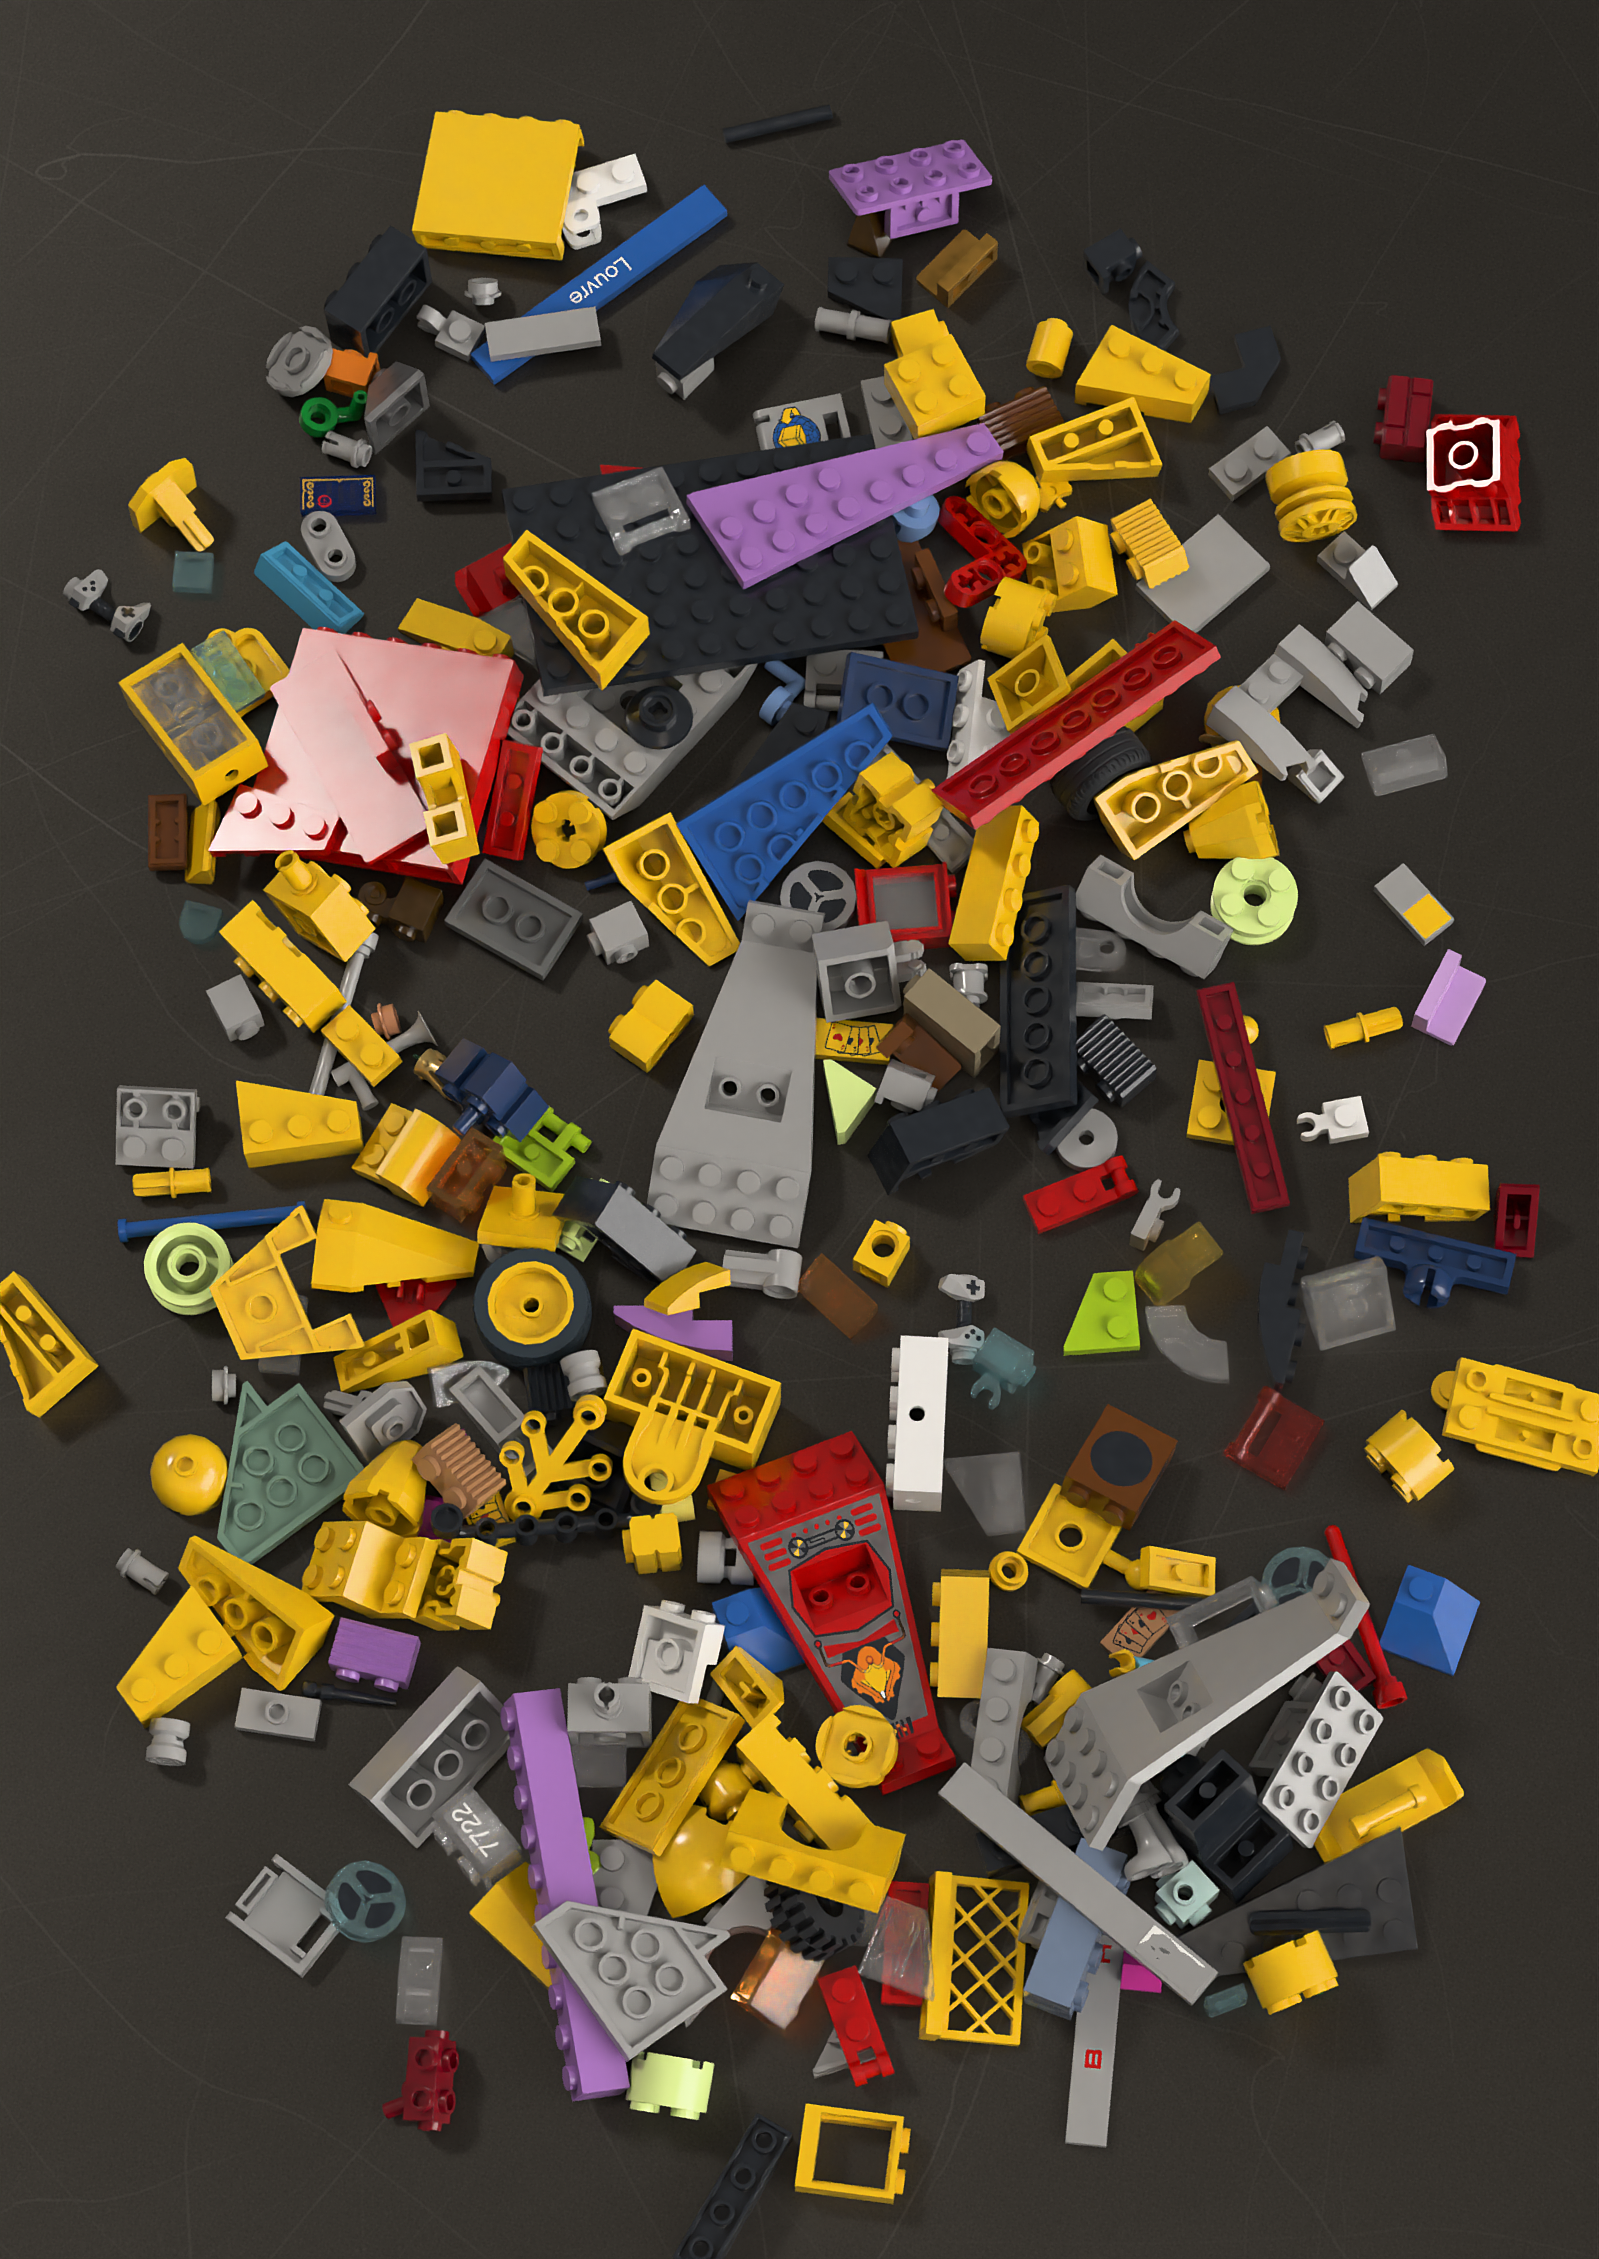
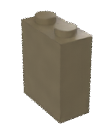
M930 968L921 977L917 974L907 983L903 990L905 994L903 1002L904 1015L907 1012L961 1062V1068L975 1078L998 1053L1001 1026Z

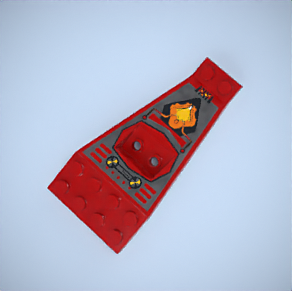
M853 1431L707 1485L710 1501L835 1714L844 1711L843 1708L851 1705L868 1706L879 1711L894 1728L898 1741V1754L893 1768L885 1775L884 1780L877 1785L882 1795L956 1767V1757L938 1726L885 1486ZM857 1737L856 1742L853 1743L859 1754L867 1749V1745L863 1743L866 1739L863 1737Z

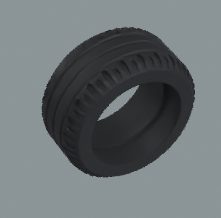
M1123 726L1113 736L1104 739L1088 750L1083 757L1074 760L1057 772L1051 779L1050 788L1071 817L1081 821L1099 818L1093 797L1123 775L1152 767V757L1134 732L1128 727Z

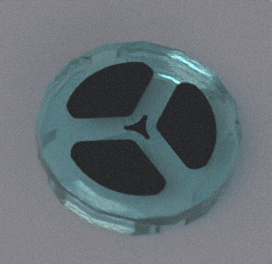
M1304 1546L1287 1548L1276 1554L1265 1567L1260 1585L1262 1600L1267 1609L1270 1610L1310 1592L1314 1587L1317 1575L1324 1570L1330 1559L1320 1551Z
M359 1861L348 1864L334 1875L326 1888L324 1903L326 1911L329 1910V1914L333 1919L331 1921L340 1933L349 1939L367 1943L386 1937L397 1928L404 1917L406 1898L403 1886L394 1873L381 1864Z

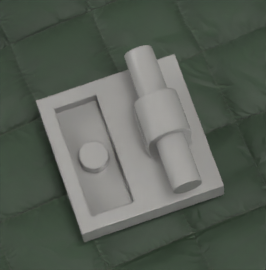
M119 1085L117 1088L115 1165L193 1169L196 1151V1112L200 1111V1097H197V1089Z

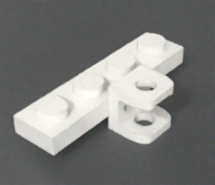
M635 154L573 172L562 229L565 239L571 248L577 250L601 241L602 231L599 206L647 192L646 182ZM590 230L589 235L586 237H579L577 233Z

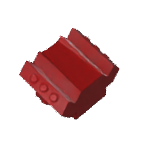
M1434 415L1431 421V429L1427 430V491L1431 495V511L1436 530L1518 531L1521 525L1518 510L1521 502L1519 488L1521 457L1517 442L1521 435L1516 416Z

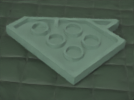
M248 1381L242 1385L217 1539L226 1552L251 1565L341 1500L350 1481L364 1469L363 1465L300 1383L268 1406Z

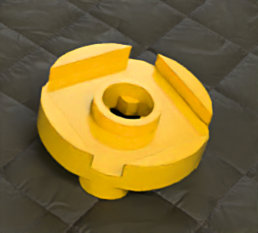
M566 790L550 795L535 806L531 830L533 841L536 845V852L541 860L551 862L561 868H577L592 861L597 852L602 850L607 836L606 821L599 807L594 808L592 803L587 800L589 799L588 796L578 791ZM565 820H569L571 822L569 826L574 825L576 829V834L570 835V839L565 836L562 830Z
M863 1705L843 1708L844 1711L838 1712L833 1717L830 1716L821 1725L816 1738L818 1759L821 1762L822 1768L840 1785L850 1788L878 1785L884 1780L885 1775L890 1772L895 1764L898 1754L896 1732L879 1711ZM857 1737L865 1738L866 1740L863 1743L867 1745L866 1751L861 1752L856 1757L850 1756L852 1751H847L848 1742H856Z

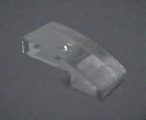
M402 1936L396 2024L437 2025L443 1938Z

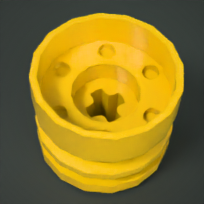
M1332 450L1301 452L1286 457L1267 470L1265 478L1270 498L1274 504L1278 505L1275 510V517L1279 521V532L1284 540L1290 542H1310L1324 539L1349 528L1356 521L1358 515L1356 507L1352 503V493L1345 487L1348 477L1343 458L1339 452Z

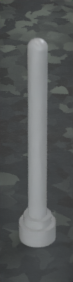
M372 932L348 959L339 988L347 1002L331 1016L330 1021L348 1005L351 1006L364 959L369 958L370 953L375 951L379 938L376 933ZM326 1038L324 1039L309 1090L311 1094L322 1096L325 1094L337 1049Z

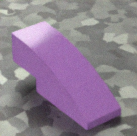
M644 1305L614 1306L615 1324L630 1334L632 1329H636L721 1361H733L732 1320H694L693 1310L666 1315L646 1308Z

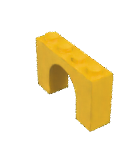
M749 1789L728 1830L720 1863L721 1867L878 1913L897 1871L906 1834L866 1823L858 1842L848 1849L822 1850L812 1848L793 1840L782 1830L788 1799Z

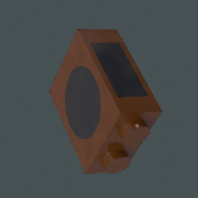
M1107 1404L1066 1473L1059 1494L1066 1497L1074 1506L1087 1508L1100 1515L1108 1524L1117 1527L1121 1526L1130 1531L1170 1463L1178 1440Z

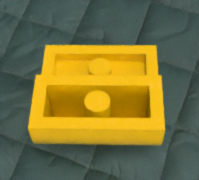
M391 1103L351 1168L358 1175L387 1187L394 1195L424 1207L463 1144V1141L452 1130L418 1109L412 1112Z

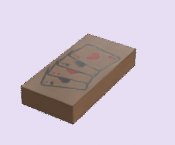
M1149 1589V1590L1147 1591V1593H1161V1594H1163L1161 1591H1156V1590H1150V1589ZM1132 1607L1102 1639L1100 1646L1109 1654L1126 1649L1133 1656L1142 1658L1183 1614V1611Z

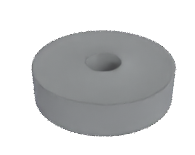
M1091 1109L1056 1147V1152L1065 1165L1077 1171L1083 1172L1101 1165L1113 1158L1116 1152L1118 1141L1116 1127L1106 1114L1099 1110ZM1083 1135H1089L1093 1138V1142L1089 1145H1084L1079 1141V1138Z

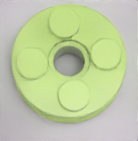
M1237 857L1228 862L1216 877L1210 901L1212 917L1234 929L1230 939L1245 945L1269 943L1280 937L1287 930L1293 919L1298 901L1297 885L1293 875L1286 866L1272 857L1265 859ZM1248 894H1256L1263 899L1264 903L1260 906H1251L1245 901L1244 897Z
M179 1223L166 1228L152 1240L144 1259L145 1277L154 1297L166 1309L181 1315H198L215 1308L217 1305L209 1287L233 1266L232 1258L224 1240L211 1228L198 1223ZM186 1262H196L199 1264L198 1270L190 1276H184L179 1273L181 1266Z

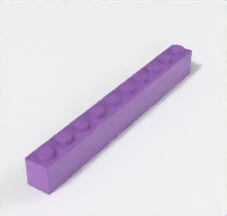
M560 1688L513 1693L504 1703V1707L501 1708V1724L504 1731L509 1732L511 1746L508 1747L507 1758L510 1769L515 1770L518 1785L514 1789V1799L517 1809L522 1810L524 1825L521 1827V1840L524 1849H529L531 1865L528 1867V1880L531 1889H536L538 1905L535 1906V1921L538 1922L566 1901L597 1907L598 1902ZM543 1945L542 1961L545 1969L550 1970L552 1981L548 1991L551 2008L557 2010L559 2022L555 2031L556 2043L559 2050L564 2051L566 2066L563 2067L562 2071L565 2089L571 2091L572 2102L620 2095L630 2088L625 2059Z

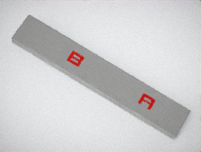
M1102 1934L1099 1943L1104 1945L1102 1949L1104 1952L1096 1975L1088 1972L1085 1982L1089 1983V1994L1082 2012H1077L1065 2144L1106 2148L1123 1949L1108 1936Z

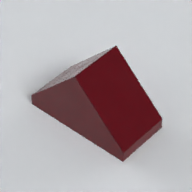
M1499 1184L1494 1199V1249L1517 1254L1516 1257L1534 1258L1539 1185Z

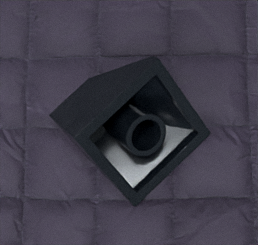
M603 1422L597 1429L586 1432L565 1461V1463L587 1460L596 1454H605L613 1462L612 1472L608 1479L596 1481L588 1476L550 1482L548 1489L553 1492L568 1491L575 1484H583L591 1491V1499L587 1508L595 1512L608 1508L616 1514L625 1513L634 1492L628 1486L624 1476L623 1457L634 1427L624 1422ZM603 1463L593 1465L594 1469L598 1472H605L607 1470L606 1465ZM574 1493L572 1495L573 1500L576 1502L586 1500L585 1496L581 1493Z

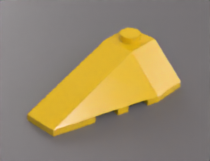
M671 813L660 816L602 849L619 882L708 967L737 952L740 942Z

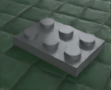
M484 859L444 922L445 926L544 981L584 918L583 913L491 861Z

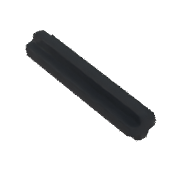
M1366 1909L1253 1912L1250 1914L1249 1923L1250 1932L1253 1935L1309 1934L1317 1930L1319 1933L1368 1932L1371 1929V1914Z

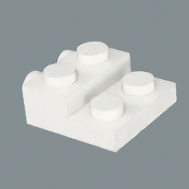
M662 1600L661 1606L644 1605L628 1677L640 1678L642 1683H649L652 1692L686 1703L698 1704L706 1666L717 1665L725 1626L715 1623L716 1615L700 1610H692L691 1615L684 1613L685 1605L681 1603Z

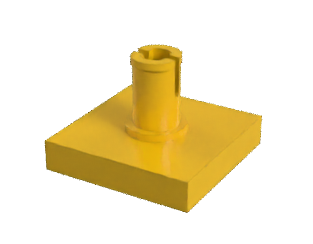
M527 1173L515 1175L512 1180V1188L494 1186L477 1230V1243L520 1249L540 1248L555 1252L566 1220L561 1222L552 1214L565 1194L536 1191V1178Z

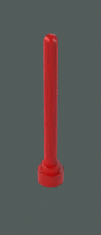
M1329 1525L1325 1529V1537L1332 1557L1346 1565L1360 1587L1341 1531L1336 1525ZM1367 1609L1357 1628L1372 1671L1377 1677L1376 1682L1373 1683L1375 1690L1372 1692L1377 1709H1385L1404 1702L1408 1697L1403 1683L1398 1682L1396 1676H1391Z

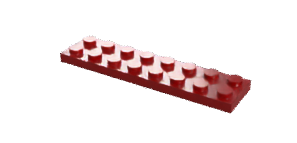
M1174 620L931 791L941 801L944 808L976 830L980 826L989 823L994 816L1011 804L1022 800L1027 793L1041 783L1052 779L1057 772L1068 764L1083 757L1088 750L1098 743L1113 736L1118 729L1128 722L1143 715L1148 708L1165 696L1173 694L1178 687L1195 675L1203 673L1208 666L1221 658L1216 645Z

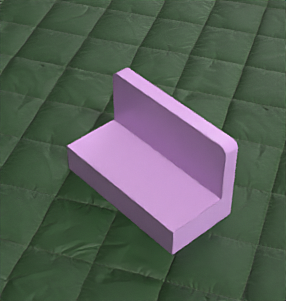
M1448 949L1414 1014L1411 1027L1452 1046L1455 1044L1482 992L1486 979L1459 966L1462 955Z

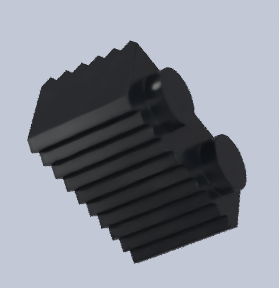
M1103 1014L1077 1037V1072L1082 1076L1088 1073L1098 1083L1095 1085V1088L1106 1102L1111 1103L1115 1101L1122 1108L1155 1080L1157 1071L1155 1065L1114 1025L1107 1015Z
M599 1357L601 1365L598 1369L600 1375L604 1376L602 1359ZM560 1363L523 1369L529 1411L541 1412L546 1418V1427L561 1424L563 1422L562 1418L573 1416L577 1401L574 1402L570 1399L567 1388L570 1381L567 1376L563 1375ZM606 1393L598 1397L603 1400ZM591 1411L582 1412V1416L586 1420H594L596 1418L595 1414Z

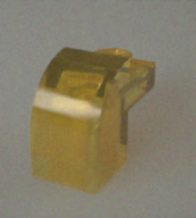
M1198 1221L1172 1241L1166 1240L1149 1254L1137 1268L1135 1281L1157 1309H1160L1189 1288L1191 1278L1223 1255V1251L1200 1221Z

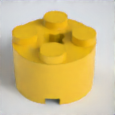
M1005 576L994 594L1001 597V599L998 598L993 607L989 606L980 643L983 644L981 648L1014 659L1044 635L1048 634V628L1044 627L1043 624L1045 617H1050L1053 612L1057 595Z
M1400 1410L1365 1441L1367 1446L1364 1450L1368 1454L1366 1456L1367 1460L1380 1474L1386 1470L1391 1474L1392 1477L1390 1479L1394 1483L1392 1487L1407 1504L1412 1499L1419 1501L1454 1471V1467L1449 1459L1443 1462L1437 1456L1442 1450L1414 1418L1411 1417L1407 1420L1404 1410Z
M1318 1930L1243 1963L1263 2009H1267L1269 2015L1302 2002L1300 1997L1302 1992L1305 1999L1338 1986L1335 1978L1338 1974Z

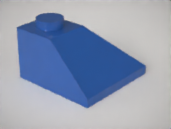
M1408 1565L1380 1640L1381 1648L1388 1653L1454 1676L1480 1601L1448 1579Z
M761 1587L747 1589L712 1603L713 1614L716 1615V1623L725 1626L723 1641L728 1654L735 1646H739L773 1674L805 1663Z

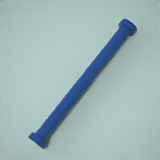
M297 1201L296 1206L136 1222L118 1219L119 1240L122 1243L129 1242V1238L158 1235L166 1228L179 1223H198L212 1230L281 1223L293 1210L301 1205L304 1206L307 1212L306 1202Z

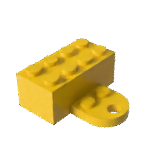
M632 1329L603 1399L606 1405L605 1419L613 1422H624L634 1427L623 1457L624 1476L630 1489L644 1501L657 1505H669L684 1500L694 1492L701 1481L710 1457L746 1471L755 1468L781 1404V1383L642 1331ZM659 1473L665 1476L668 1482L664 1489L651 1491L645 1486L644 1481L650 1474Z

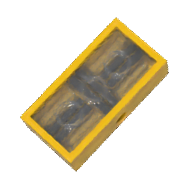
M183 643L118 682L130 710L203 806L268 767L258 739Z

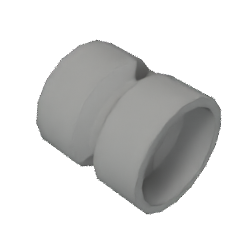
M700 1531L697 1582L720 1584L723 1578H728L731 1584L754 1585V1575L731 1537L726 1538L723 1532ZM726 1550H736V1566H725Z

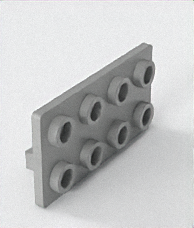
M1336 1671L1329 1672L1313 1702L1285 1701L1248 1766L1257 1776L1270 1777L1259 1795L1257 1803L1303 1848H1311L1383 1721L1382 1715Z

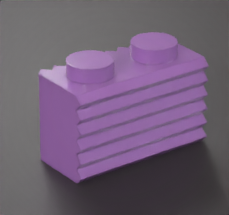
M341 1617L328 1664L331 1670L336 1672L335 1676L341 1680L358 1683L359 1678L375 1681L374 1687L395 1693L398 1687L403 1689L409 1688L421 1642L418 1636Z

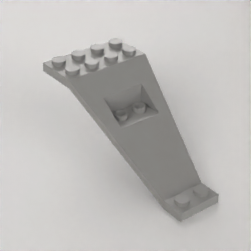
M753 900L748 901L741 943L656 1144L647 1204L661 1213L659 1219L666 1225L670 1224L677 1227L793 1248L799 1247L812 1171L818 979L811 934L822 932L825 913ZM727 1081L734 1082L737 1086V1092L733 1094L726 1092L724 1083ZM771 1088L775 1092V1099H764L762 1090Z
M1330 1558L1324 1570L1317 1575L1314 1587L1310 1592L1080 1694L1075 1705L1067 1711L1064 1724L1056 1738L1049 1742L1044 1760L1089 1847L1104 1850L1143 1783L1184 1754L1196 1756L1200 1748L1205 1747L1210 1736L1351 1638L1369 1608L1370 1603L1343 1562Z

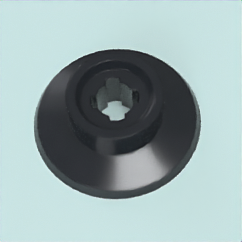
M651 686L639 691L629 701L624 716L625 726L629 735L638 744L650 749H667L679 744L688 735L693 724V710L688 699L678 690L667 686ZM657 709H662L665 713L660 719H655L652 715Z

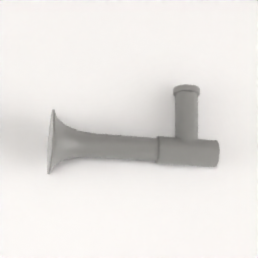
M419 1011L416 1022L409 1030L387 1042L396 1053L423 1042L434 1043L438 1046ZM349 1062L331 1071L338 1087L348 1081L351 1083L364 1111L375 1107L379 1103L370 1090L365 1078Z

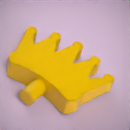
M1036 476V482L1040 486V511L1047 513L1054 503L1060 509L1065 508L1067 504L1061 498L1072 494V487L1068 481L1039 482Z

